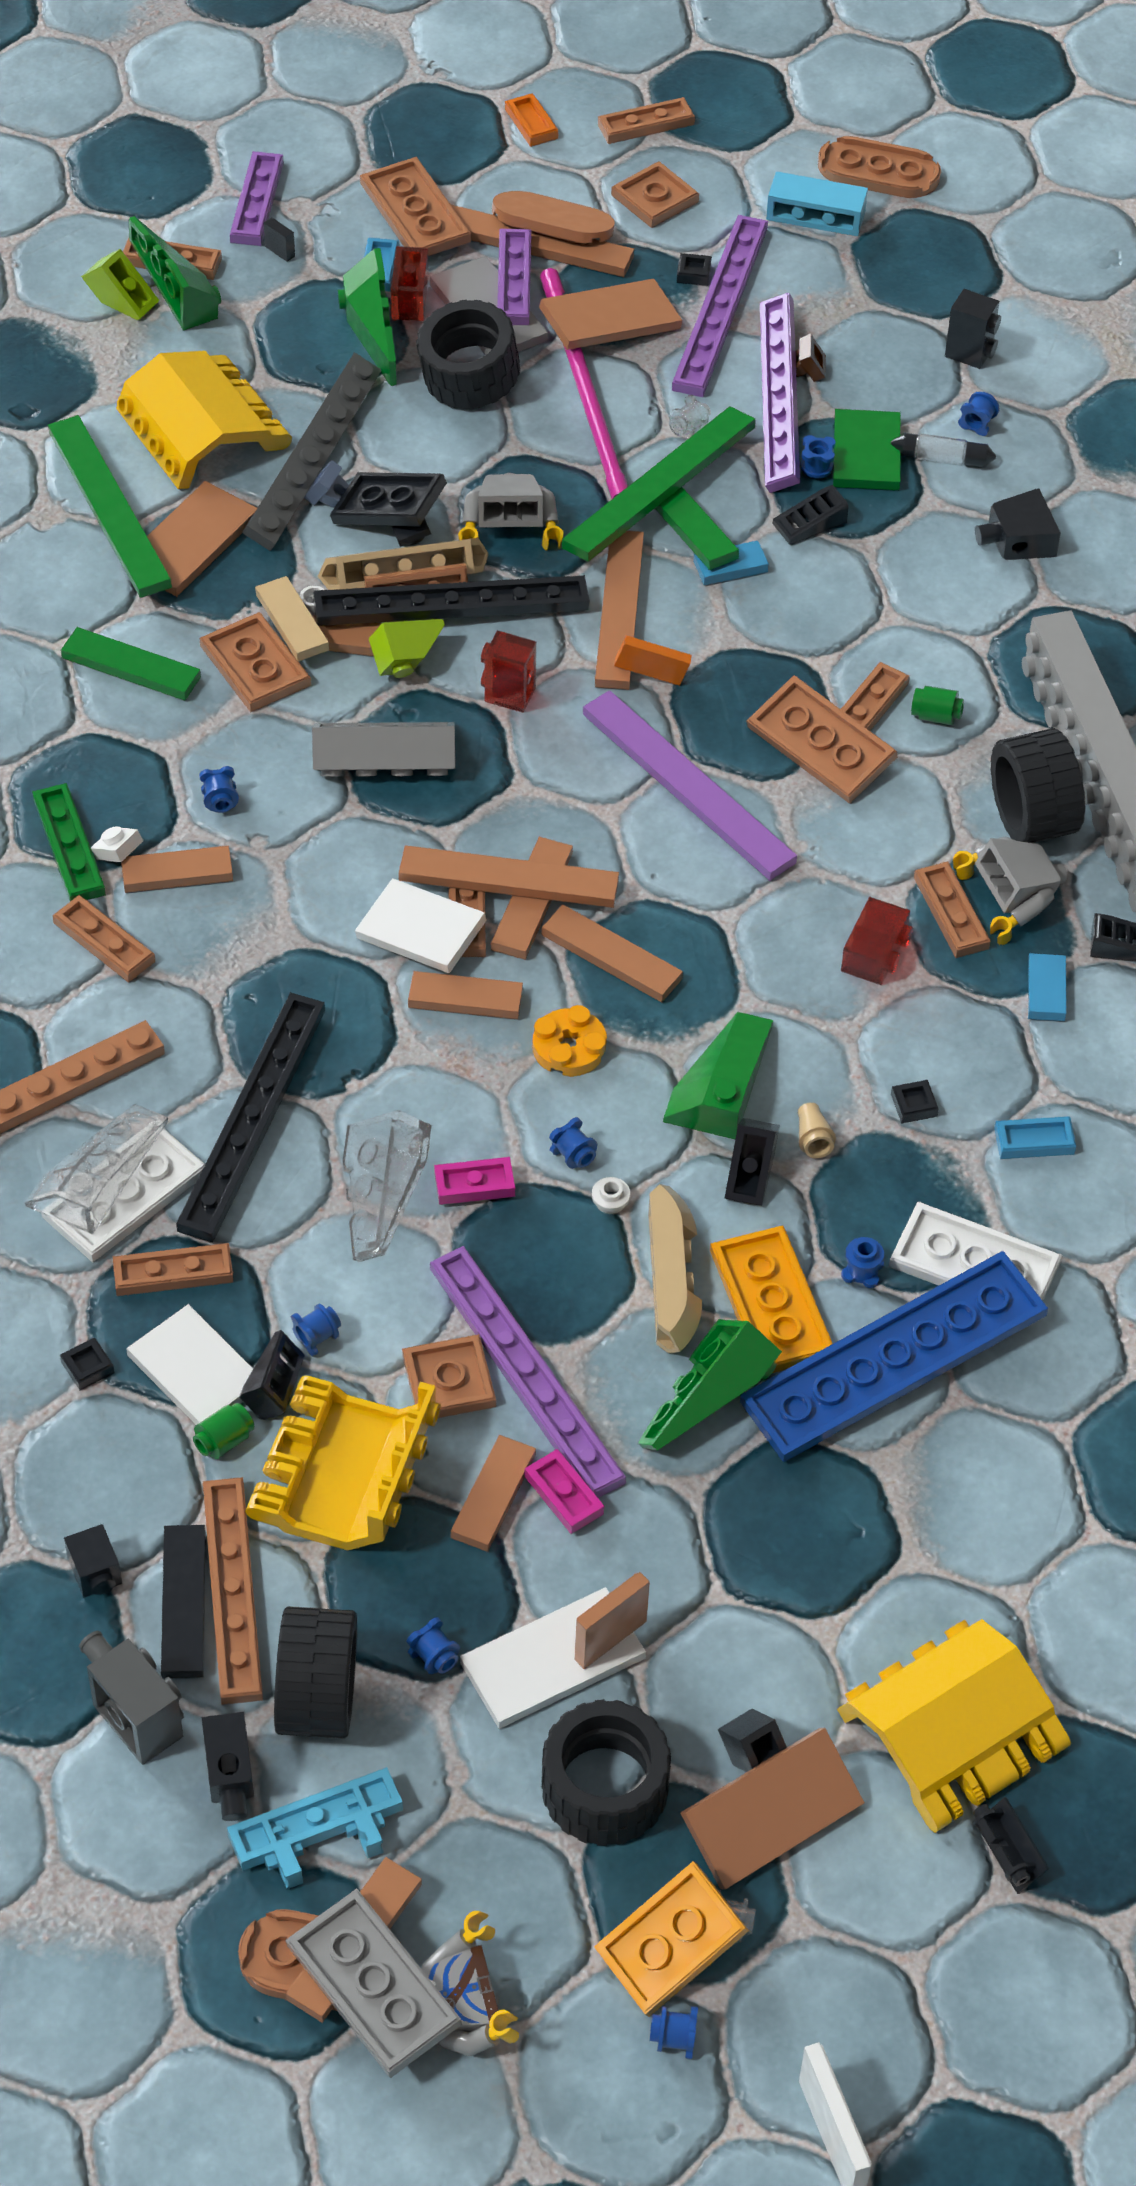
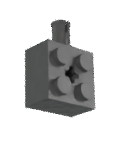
M94 1631L88 1634L79 1644L81 1652L92 1662L87 1666L93 1706L137 1760L144 1765L184 1737L181 1722L184 1714L179 1706V1700L182 1698L181 1693L169 1677L163 1680L156 1672V1663L145 1648L142 1647L138 1650L129 1638L112 1648L100 1631Z

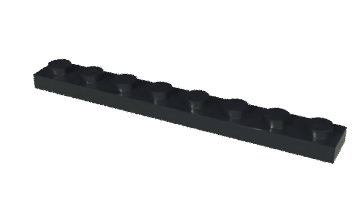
M585 575L313 591V604L318 626L589 610L590 603Z
M290 992L176 1222L177 1232L214 1242L325 1013V1002Z

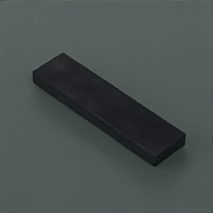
M205 1525L164 1526L162 1679L166 1677H204Z

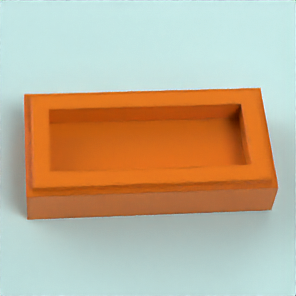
M533 93L505 101L506 112L530 147L558 139L557 127Z
M626 635L615 657L614 666L680 686L691 664L692 655Z

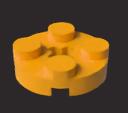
M575 1005L571 1008L552 1011L536 1020L532 1038V1050L535 1059L544 1069L551 1072V1068L563 1071V1076L573 1077L589 1073L600 1064L601 1057L606 1051L607 1034L603 1024L599 1019L590 1014L588 1008ZM565 1038L576 1039V1045L572 1047L568 1043L561 1044L560 1042Z

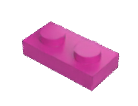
M510 1157L434 1165L439 1205L515 1197V1183Z
M558 1449L524 1468V1477L570 1534L604 1515L605 1506Z

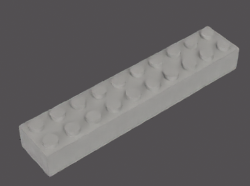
M1072 610L1033 617L1030 633L1026 634V656L1022 658L1024 675L1030 677L1033 683L1035 699L1037 702H1041L1045 709V720L1048 727L1060 730L1067 737L1075 752L1083 779L1085 805H1088L1092 812L1093 826L1096 831L1101 832L1106 855L1108 858H1113L1118 881L1121 885H1125L1129 893L1130 907L1133 912H1136V746Z

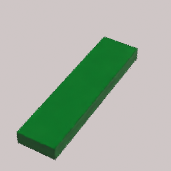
M683 487L655 508L709 570L739 559V549Z
M76 627L61 649L63 659L186 701L201 678V671L196 667Z
M67 783L32 791L36 809L69 901H72L78 895L85 900L106 896L104 883Z

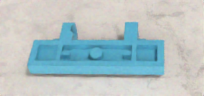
M386 1767L227 1827V1832L243 1871L265 1863L268 1871L275 1868L279 1869L286 1889H290L303 1884L302 1871L296 1857L304 1855L303 1848L346 1832L348 1838L358 1835L367 1859L384 1853L381 1846L383 1841L378 1829L385 1827L384 1817L403 1811V1801Z

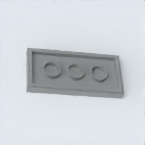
M486 255L430 276V286L445 304L458 302L459 300L475 299L486 303L490 302L497 307L498 270ZM531 311L529 314V325H513L518 352L548 341V332ZM479 346L485 355H487L492 350L490 348Z
M357 1888L285 1940L290 1951L389 2078H392L462 2025L458 2014Z

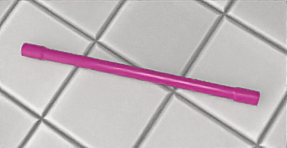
M553 268L545 269L540 274V280L546 298L564 295L558 271ZM564 346L606 475V484L611 499H613L628 487L626 477L621 471L582 349L580 347L567 350Z

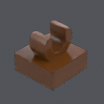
M812 334L801 337L799 340V350H795L796 377L808 373L813 382L825 378V353Z

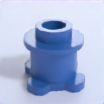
M973 393L969 403H964L960 408L962 416L958 420V424L961 428L975 431L978 435H987L989 432L988 422L995 418L1000 411L997 400L989 393Z
M807 435L803 438L805 449L802 451L800 466L804 474L812 478H823L832 472L835 456L832 449L836 443L834 438H816L813 435Z
M224 766L221 769H205L200 772V781L204 784L201 787L202 794L204 795L203 802L210 811L224 813L237 805L239 795L236 790V782L232 780L235 775L232 767Z
M578 1117L572 1118L561 1128L554 1129L549 1136V1139L552 1141L550 1151L553 1155L561 1153L565 1157L566 1165L571 1169L588 1166L595 1159L598 1146L595 1139L588 1138L581 1131L580 1127L583 1122Z
M868 1237L852 1240L846 1247L845 1257L848 1263L847 1267L842 1269L841 1277L846 1283L857 1282L864 1284L866 1288H874L879 1283L878 1271L884 1266V1250L882 1245Z
M319 1303L314 1306L313 1312L303 1318L298 1313L290 1316L293 1322L292 1330L295 1337L305 1346L312 1357L319 1353L316 1347L318 1344L330 1337L332 1339L339 1337L338 1328L341 1327V1321L337 1313L330 1306L325 1308Z
M438 1617L430 1620L420 1630L414 1631L406 1641L410 1646L408 1654L412 1658L420 1656L425 1662L424 1668L429 1674L437 1672L440 1674L446 1673L455 1666L459 1659L457 1655L460 1646L456 1641H450L441 1630L443 1622Z
M662 2006L661 2015L652 2014L649 2041L658 2042L657 2051L662 2052V2047L686 2050L685 2058L692 2059L698 2007L691 2006V2013L685 2014L666 2011L667 2007Z

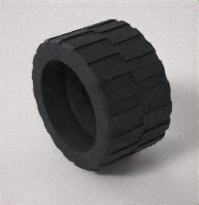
M459 300L436 309L423 321V325L417 333L416 346L425 385L429 393L437 401L453 408H481L499 401L500 398L506 396L510 389L515 386L518 381L517 377L520 375V359L512 322L501 308H497L490 302H482V300ZM481 346L492 349L487 355L471 362L458 363L446 360L455 351L466 347Z
M1051 728L997 741L992 749L990 761L992 789L999 816L1011 839L1035 843L1079 832L1085 819V791L1079 763L1067 737L1060 730Z
M287 1606L284 1609L278 1641L274 1692L275 1732L278 1735L345 1739L348 1736L352 1714L357 1649V1614L354 1610Z
M605 1699L587 1704L582 1703L560 1716V1720L553 1724L549 1730L548 1738L544 1742L542 1758V1798L554 1823H557L566 1834L578 1838L579 1841L594 1843L597 1846L620 1845L644 1835L646 1830L652 1828L657 1823L659 1815L663 1813L669 1792L671 1751L667 1745V1737L664 1731L659 1728L657 1721L651 1715L648 1716L635 1705L631 1706L618 1700L605 1701ZM608 1748L622 1751L633 1757L644 1769L646 1778L637 1788L624 1795L598 1797L588 1794L575 1786L568 1778L565 1770L579 1755L594 1749Z

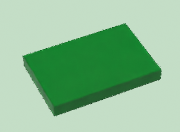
M835 409L834 487L899 490L900 451L891 445V441L900 436L901 412Z

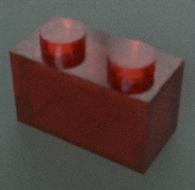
M396 246L391 285L392 319L424 321L429 278L428 248Z
M497 630L491 643H485L481 653V663H485V669L481 677V686L485 687V702L524 713L536 689L537 641Z
M869 896L843 948L841 972L882 986L888 972L894 974L900 960V953L898 951L900 947L906 948L911 939L913 927L908 925L910 910Z

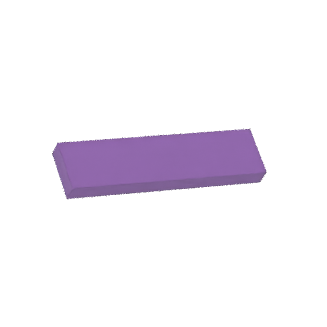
M252 152L230 231V243L262 245L264 222L269 219L284 163L283 154Z
M531 229L499 230L497 308H501L506 313L512 325H529Z

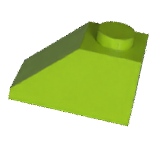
M121 249L101 258L81 276L101 303L136 320L141 319L160 301Z
M443 619L382 623L369 637L379 675H394L395 678H402L412 674L417 665L425 658L445 626Z

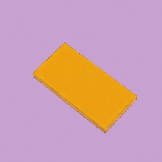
M784 1225L710 1243V1253L737 1320L749 1321L782 1351L775 1360L777 1365L772 1373L786 1370L833 1344Z

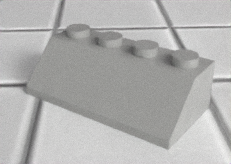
M314 723L312 727L313 770H320L321 776H342V770H356V776H377L378 769H391L392 776L413 775V769H427V775L431 776L448 775V769H455V723Z

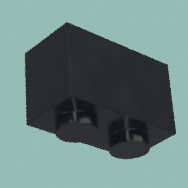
M967 289L962 290L951 307L945 357L981 369L986 359H991L994 356L998 345V340L994 339L999 329L1002 318L998 315L999 300Z

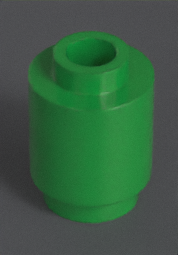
M925 686L924 689L916 688L912 700L911 715L919 716V720L953 725L955 719H961L964 699L959 698V691L932 686Z
M241 1404L225 1405L195 1425L193 1442L203 1456L209 1455L214 1459H218L249 1438V1433L255 1428L253 1419Z

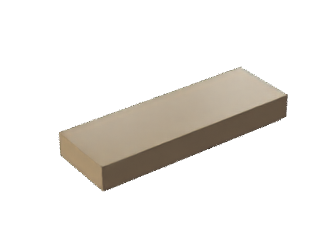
M287 576L255 587L257 598L297 662L329 651L328 640Z

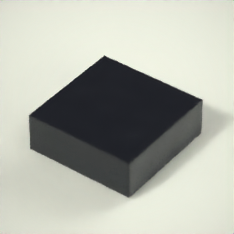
M272 217L265 221V247L288 262L295 257L294 232Z
M680 253L676 283L708 286L712 256Z
M928 1080L892 1086L891 1096L901 1124L938 1116L939 1109Z
M95 1337L60 1354L62 1365L79 1391L115 1373L114 1365Z

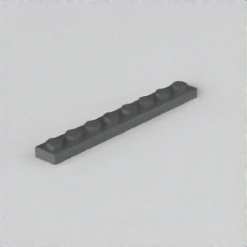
M353 353L242 532L243 534L268 550H272L382 371L380 368L357 353Z

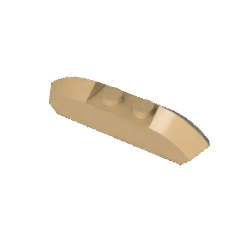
M479 538L329 557L325 558L318 578L328 590L365 588L363 576L465 563L467 574L483 572L489 553Z
M659 1184L650 1192L648 1211L656 1345L667 1353L681 1352L690 1342L697 1330L702 1313V1299L694 1295L693 1272H686L685 1263H691V1239L697 1235V1229L693 1215L680 1195L670 1186Z

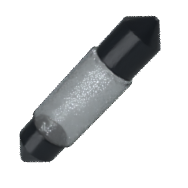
M904 433L891 441V445L900 451L901 456L913 457L915 460L958 466L986 467L996 459L995 453L988 444L968 442L966 439L922 433Z

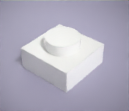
M112 827L103 832L101 839L91 847V850L96 860L122 862L143 842V839L138 829Z

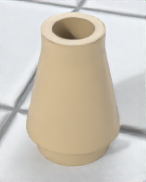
M805 1103L799 1107L797 1112L799 1117V1147L811 1158H823L833 1151L836 1135L822 1115L819 1106L816 1103Z

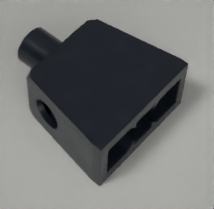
M1039 488L993 503L990 509L989 523L975 526V538L978 545L995 543L1001 557L1005 560L1057 557L1061 532Z
M244 1712L201 1717L212 1803L221 1804L222 1820L237 1821L244 1819L248 1816L246 1799L254 1797Z

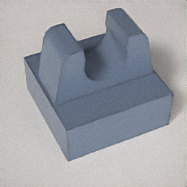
M331 460L317 475L304 498L312 505L321 501L330 507H335L341 498L339 495L342 496L349 486L339 475L342 467Z

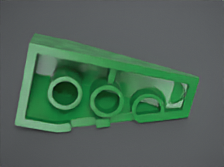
M135 216L130 217L129 240L183 331L218 319V305L221 304L218 288L215 285L211 286L205 274Z
M374 248L343 275V289L338 290L339 309H345L348 324L376 366L382 370L381 373L388 384L396 386V357L392 327L390 326L388 297H386L385 272L381 248Z
M737 1012L673 1088L663 1122L735 1140L738 1124L744 1117L773 1026V1020Z
M718 1319L689 1358L694 1364L691 1371L685 1376L678 1377L672 1388L675 1389L674 1392L676 1394L674 1399L665 1402L659 1407L638 1444L644 1449L658 1451L756 1385L759 1381L768 1378L775 1370L777 1365L775 1360L782 1351L749 1321Z

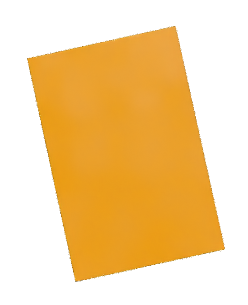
M692 1861L596 1944L594 1948L643 2013L650 2017L749 1930L698 1864Z

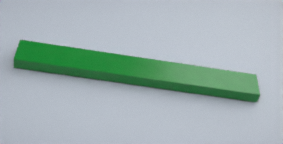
M731 406L726 408L562 539V549L589 562L755 428L756 418Z
M76 415L48 424L51 438L139 597L143 598L172 588L171 578L80 416Z

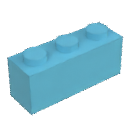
M776 171L768 194L766 220L858 236L866 212L868 188Z

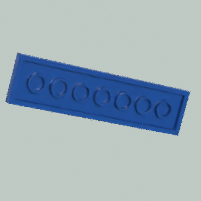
M1001 1251L740 1395V1403L784 1463L1046 1317L1048 1307L1006 1253Z

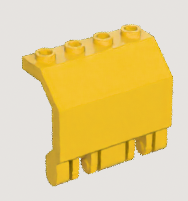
M206 351L159 353L124 382L121 394L117 400L116 409L177 489L190 488L198 462L220 444L258 442L265 451H277L286 449L292 442V436L282 426L281 422L274 418L273 420L271 419L272 411L253 387L250 386L249 382L245 379H239L241 378L240 371L226 355L209 356Z
M302 1376L290 1406L293 1408V1411L316 1419L312 1421L291 1415L284 1417L262 1470L263 1474L269 1478L289 1485L286 1488L263 1481L257 1483L245 1513L256 1521L277 1526L285 1533L347 1551L384 1541L389 1526L395 1528L398 1523L402 1508L399 1500L402 1493L408 1494L411 1490L415 1476V1470L412 1469L415 1459L422 1460L428 1443V1436H425L428 1426L434 1427L437 1423L441 1403L436 1402V1386L420 1381L418 1386V1404L397 1409L347 1395L333 1382L312 1376Z
M964 1619L944 1632L948 1638L937 1646L933 1640L911 1652L915 1660L904 1667L900 1661L893 1663L878 1673L882 1681L870 1688L866 1681L844 1694L848 1702L837 1708L845 1723L858 1717L879 1735L909 1784L915 1807L926 1825L934 1833L952 1823V1819L957 1820L964 1814L958 1798L948 1784L952 1780L956 1779L968 1800L975 1806H978L986 1800L985 1798L989 1799L1017 1781L1019 1776L1023 1777L1031 1771L1025 1755L1015 1741L1019 1737H1023L1032 1754L1041 1763L1051 1759L1052 1755H1057L1071 1745L1067 1732L1055 1715L1054 1705L1018 1647L983 1619L971 1625H968Z

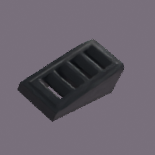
M830 485L773 518L772 524L788 544L791 545L847 523L848 503L833 485ZM795 522L799 528L795 530L790 523Z
M1094 913L1091 927L1090 957L1136 961V945L1133 944V939L1136 940V923L1106 914ZM1119 938H1124V939H1125V942H1124V941H1121V940H1118V939H1119Z
M282 1330L274 1333L246 1380L239 1396L261 1420L285 1413L305 1354ZM280 1354L285 1358L287 1364L280 1358Z

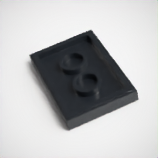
M357 472L331 512L330 517L333 524L420 526L447 482L444 474Z

